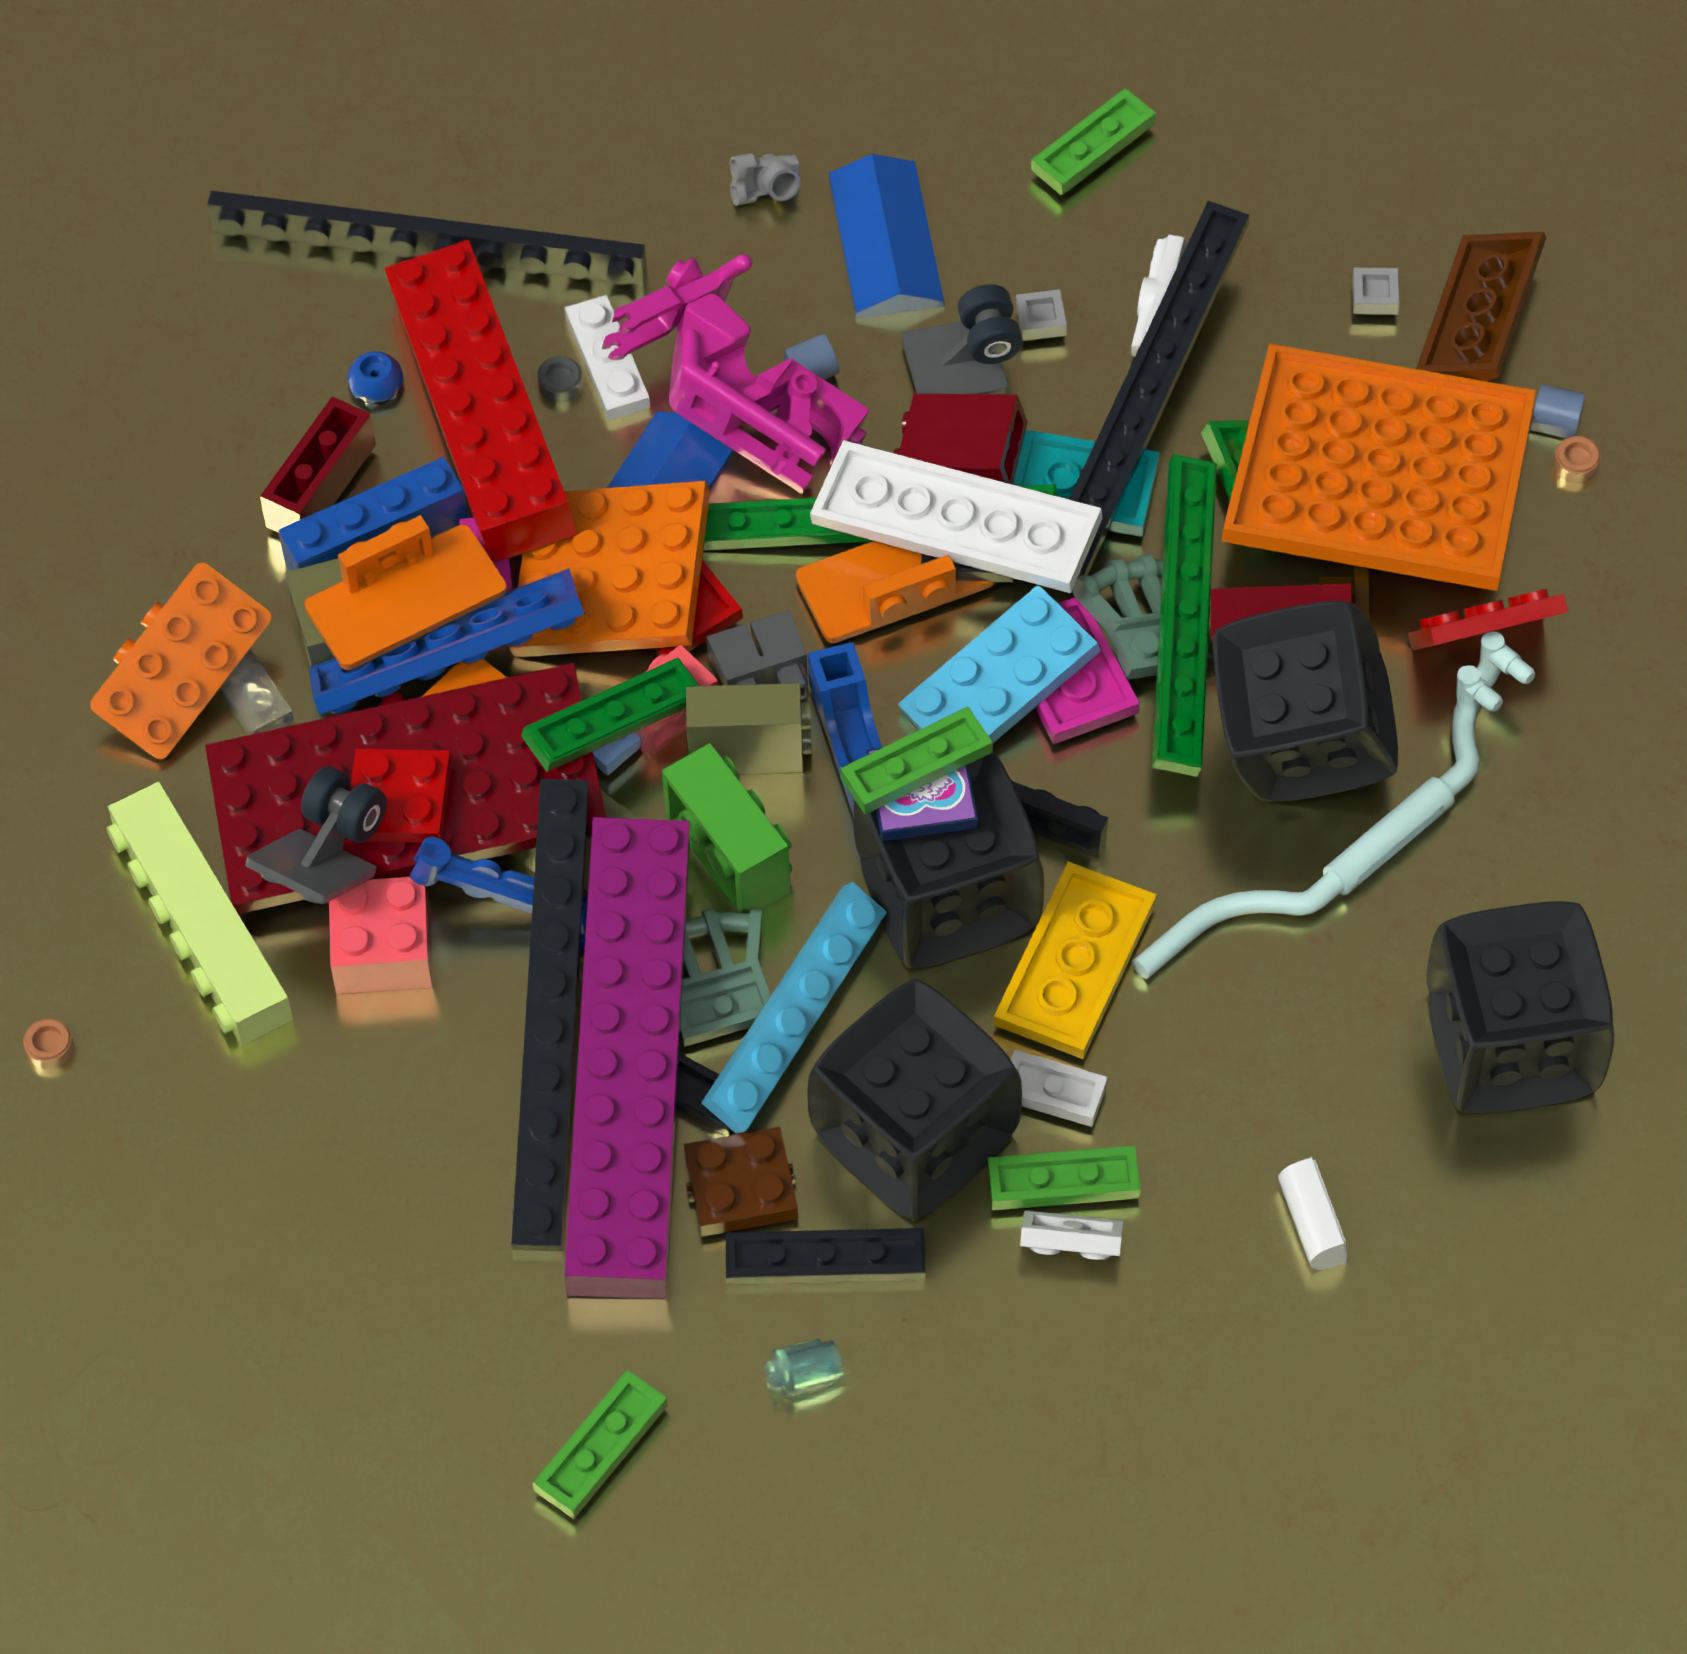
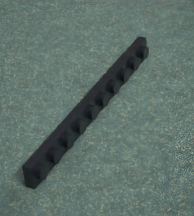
M212 190L207 203L212 231L222 232L231 236L247 235L263 237L271 241L286 240L308 243L318 247L326 245L350 248L358 252L390 253L400 257H418L469 240L478 265L487 268L501 267L524 270L533 274L549 273L565 275L574 279L605 280L620 285H644L647 273L644 244Z
M1211 201L1206 203L1069 500L1099 507L1102 510V521L1078 577L1085 574L1088 575L1246 232L1250 214Z
M540 779L511 1241L513 1250L562 1251L590 791L589 780Z

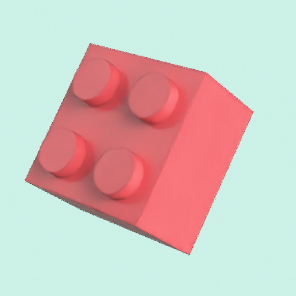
M410 877L370 879L329 902L330 967L336 994L432 988L430 903L427 886L415 883Z

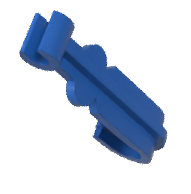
M436 837L424 838L414 857L416 864L410 874V878L415 883L430 886L440 880L463 888L464 892L469 896L475 898L489 896L498 903L532 913L534 877L513 870L503 871L497 863L491 860L479 859L473 861L452 854L449 846L443 840ZM584 894L580 957L585 952L588 897Z

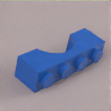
M445 457L439 458L278 529L284 561L291 571L337 559L338 554L346 551L353 544L372 539L388 531L393 525L407 522L420 515L428 525L431 537L459 525V519L468 518L464 489Z
M853 642L808 653L809 685L840 778V768L866 756V750L883 748L871 711L866 679ZM842 781L854 817V798Z

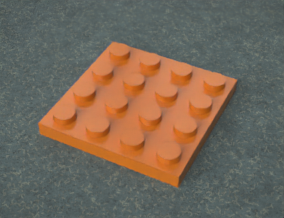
M706 481L564 491L578 535L523 553L518 587L569 568L578 591L584 615L576 617L577 620L566 628L552 630L549 627L534 633L529 641L518 646L509 647L513 656L528 657L678 647L679 645L691 646L710 499V489Z

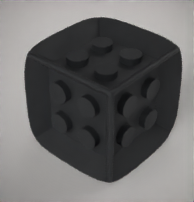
M1322 601L1245 617L1216 630L1214 636V667L1222 727L1231 753L1233 766L1239 777L1256 797L1266 801H1293L1371 785L1397 773L1398 740L1386 666L1380 652L1377 635L1363 612L1354 603L1348 601Z
M993 750L992 753L968 764L978 816V828L881 842L876 811L874 810L865 815L854 799V837L856 848L861 858L864 878L872 899L887 912L882 919L883 926L895 951L908 968L938 965L998 946L1030 931L1041 919L1044 905V870L1039 858L1037 842L1013 783L1004 765Z
M1549 901L1488 909L1457 916L1443 922L1436 929L1430 947L1426 973L1429 990V1011L1445 1081L1451 1098L1459 1111L1467 1113H1495L1552 1105L1582 1098L1597 1091L1602 1086L1609 1069L1614 1048L1615 1033L1613 1028L1612 1002L1593 928L1586 912L1579 903Z
M913 979L900 985L877 1002L838 1036L819 1057L808 1077L809 1119L824 1145L855 1177L889 1207L904 1217L915 1221L941 1206L988 1164V1157H996L1003 1149L1020 1122L1022 1082L1018 1070L1008 1055L981 1027L939 991L920 980Z

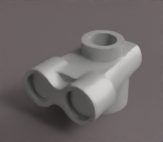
M752 153L730 158L732 173L730 195L735 206L755 203L757 201L756 197L770 194L775 200L785 201L792 198L800 188L799 161L794 154L781 156L766 154L763 157L755 158Z

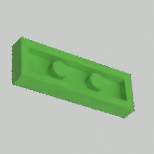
M1124 88L1035 156L1031 161V170L1060 195H1063L1152 127L1156 121V112Z
M969 706L840 768L841 779L866 815L992 753L993 742Z
M1135 1146L988 1157L987 1166L992 1210L1140 1199L1141 1188Z
M626 1370L533 1482L534 1491L574 1519L668 1406L667 1397Z

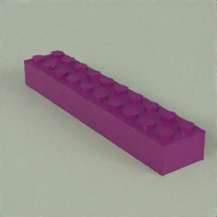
M593 817L564 1275L566 1295L666 1299L690 857V821Z

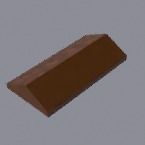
M1544 231L1462 236L1416 369L1481 381H1489L1500 376L1547 238Z

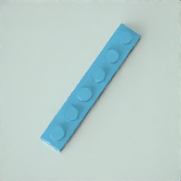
M854 882L842 886L701 1102L736 1134L748 1129L887 913Z

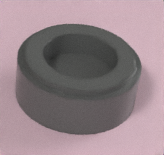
M562 356L553 357L543 362L538 369V388L546 399L554 402H565L575 398L580 393L583 386L582 371L579 364L573 359Z

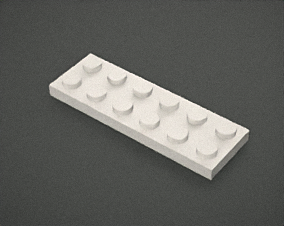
M843 440L810 512V517L814 525L937 558L949 555L952 562L1071 593L1102 521V510L1099 507Z

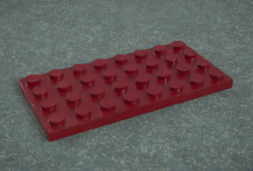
M574 663L206 744L205 748L230 899L237 913L242 914L304 900L300 893L282 884L269 882L260 873L246 867L247 856L297 829H302L317 837L323 826L305 818L301 810L302 797L306 786L313 775L325 766H332L345 772L351 781L356 749L450 750L452 768L443 841L449 846L452 854L476 861L536 848L540 779L589 780L587 836H591L593 817L607 818L593 751L546 772L521 737L525 726L582 701ZM345 838L343 850L376 866L375 876L371 879L400 878L410 876L416 864L414 857L422 843H355L347 841V838Z

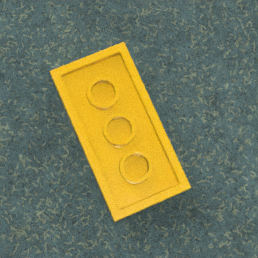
M1068 861L996 1010L993 1025L1084 1059L1155 907L1157 894Z

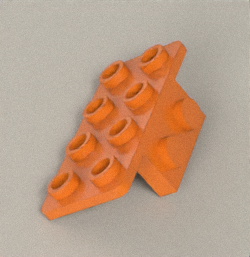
M420 515L407 522L397 523L388 531L365 542L355 543L346 551L338 554L343 581L308 597L304 605L306 613L340 667L344 670H352L503 597L507 592L505 580L468 526L459 525L431 538L430 529Z
M877 541L805 565L796 571V582L825 640L829 643L846 640L992 587L995 582L957 581L956 568L949 555L921 564L922 553Z
M196 564L166 604L163 606L157 601L141 622L146 627V630L139 639L134 642L128 638L112 660L118 666L91 699V711L157 760L165 759L269 625L271 613L208 564Z

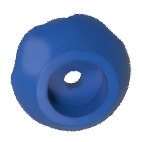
M371 351L360 355L353 361L347 373V380L350 390L355 397L373 404L392 399L398 389L402 387L404 376L400 364L392 356L380 351Z

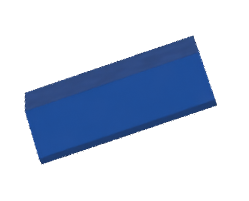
M870 154L830 172L829 181L856 318L944 307V298L915 161Z
M657 411L607 488L706 481L709 489H711L734 453V450L679 414Z

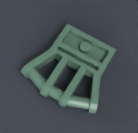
M1151 554L1137 556L1136 560L1131 562H1125L1123 559L1109 560L1104 568L1090 576L1085 574L1078 577L1072 589L1076 599L1105 629L1127 680L1157 675L1162 591L1158 578L1162 579L1163 560L1154 559ZM1138 579L1152 611L1151 614H1142L1128 580ZM1110 586L1123 618L1099 594L1101 590ZM1209 641L1207 667L1210 666L1214 659Z
M712 907L702 910L701 916L686 920L684 968L688 978L683 979L680 1036L684 1047L750 1028L771 997L759 962L762 909H750V913L715 911ZM722 931L748 932L745 962L733 964ZM707 934L720 969L701 974L690 939Z

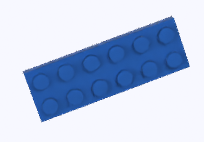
M569 568L510 590L503 597L352 670L342 669L335 657L308 667L313 700L319 714L321 715L329 711L333 714L345 712L353 708L358 700L373 694L376 697L387 696L396 692L402 683L415 678L420 680L434 678L443 673L445 667L457 662L473 663L486 657L489 654V650L505 644L509 647L518 646L529 641L536 632L549 627L552 630H559L572 625L577 620L576 617L584 615V611Z

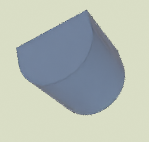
M820 334L785 351L784 361L793 357V361H796L824 380L839 374L837 357L825 334Z
M1541 384L1530 430L1563 438L1576 436L1586 394Z

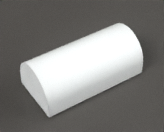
M1311 1157L1286 1167L1279 1174L1278 1180L1311 1268L1323 1270L1347 1263L1346 1241L1316 1161Z

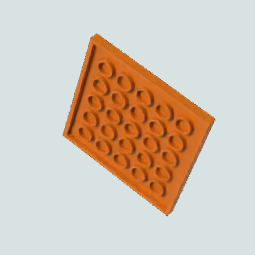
M1269 344L1223 527L1222 542L1498 591L1536 390Z

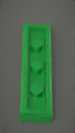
M679 657L525 726L521 737L546 772H549L685 709L686 687L699 686V684Z

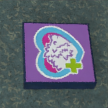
M881 748L866 750V755H869ZM968 765L875 810L881 842L978 828V816Z

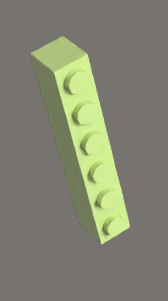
M159 782L154 783L109 805L108 810L112 825L106 827V830L118 853L124 850L127 851L132 860L127 865L135 883L139 888L147 885L153 895L148 901L160 924L169 922L174 933L169 935L170 940L180 959L184 960L189 957L196 968L191 971V975L203 997L209 994L212 995L217 1004L212 1010L223 1032L226 1034L233 1031L240 1045L243 1046L292 1021L293 1017L286 993Z

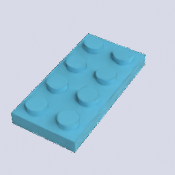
M1037 585L900 701L898 706L901 712L919 730L969 706L994 743L1101 652L1098 643L1053 598Z

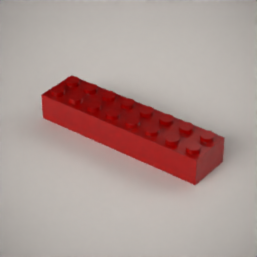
M469 240L385 267L384 270L394 302L460 483L464 489V494L483 546L491 561L496 563L578 535L566 494Z

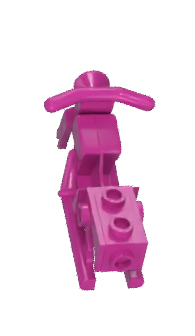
M740 254L723 264L720 269L706 276H703L698 261L693 256L687 262L679 259L666 279V282L671 286L667 285L628 305L619 306L615 310L612 323L621 321L622 318H627L628 320L620 325L619 332L608 334L605 337L602 350L616 345L619 348H615L610 352L608 358L622 360L628 354L668 335L677 327L669 391L671 408L692 424L800 494H803L813 476L797 466L800 458L815 466L826 450L825 447L810 438L812 428L820 433L829 445L831 452L829 465L832 466L843 440L859 445L862 444L868 433L862 429V426L870 409L796 361H793V357L759 374L758 377L749 371L744 354L751 328L726 303L734 279L752 267L753 262L749 255ZM777 409L775 415L771 413L772 411ZM748 423L777 442L778 446L775 450H772L738 428V426Z

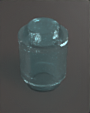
M820 1338L774 1349L771 1352L772 1361L765 1362V1372L772 1392L779 1390L784 1399L832 1387V1381L843 1378L840 1356L833 1340L822 1342Z

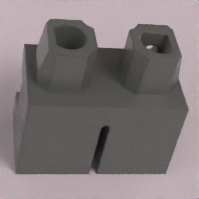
M790 610L750 622L751 634L747 625L743 624L706 636L708 662L714 675L719 676L723 686L800 683V699L802 700L809 696L807 654Z

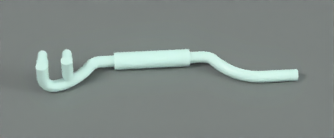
M1494 631L1485 633L1481 639L1480 662L1477 668L1467 665L1461 667L1457 673V702L1452 720V743L1456 758L1454 766L1441 777H1431L1326 865L1323 869L1324 876L1306 891L1298 893L1279 890H1252L1236 892L1210 900L1184 916L1134 958L1132 965L1141 977L1148 979L1201 933L1214 924L1228 918L1256 913H1277L1294 916L1308 915L1326 906L1337 895H1348L1448 810L1455 802L1454 796L1475 777L1480 762L1475 739L1476 715L1480 704L1487 710L1494 712L1502 706L1503 700L1501 696L1491 689L1500 672L1512 675L1523 684H1529L1535 677L1534 669L1524 662L1518 653L1505 644L1502 634Z

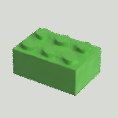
M711 743L662 770L666 820L690 821V852L736 913H750V909L763 910L791 894L790 873L793 872L789 861V849L792 848L791 841L781 825L778 823L772 825L764 815L766 813L765 808L757 793L752 789L746 791L739 782V773L732 760L727 755L720 757Z

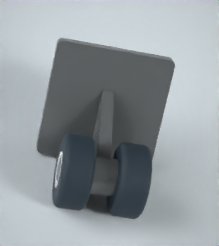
M986 284L967 291L958 302L960 322L908 331L902 334V344L916 393H1007L1008 383L1002 362L1011 359L1021 350L1023 338L1018 323L1011 319L1014 308L1010 294L1004 287Z
M332 766L321 768L307 784L301 802V810L304 817L323 826L317 837L302 829H297L248 855L246 867L260 873L269 882L282 884L300 893L302 898L309 902L320 904L330 902L375 876V865L343 850L345 838L355 843H363L376 832L386 811L387 801L384 792L366 783L360 784L351 790V781L345 772Z

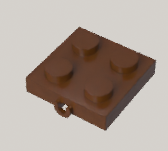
M780 1127L683 1144L690 1182H686L689 1203H695L701 1237L799 1219L793 1184H796V1177L794 1176L793 1163L788 1164Z

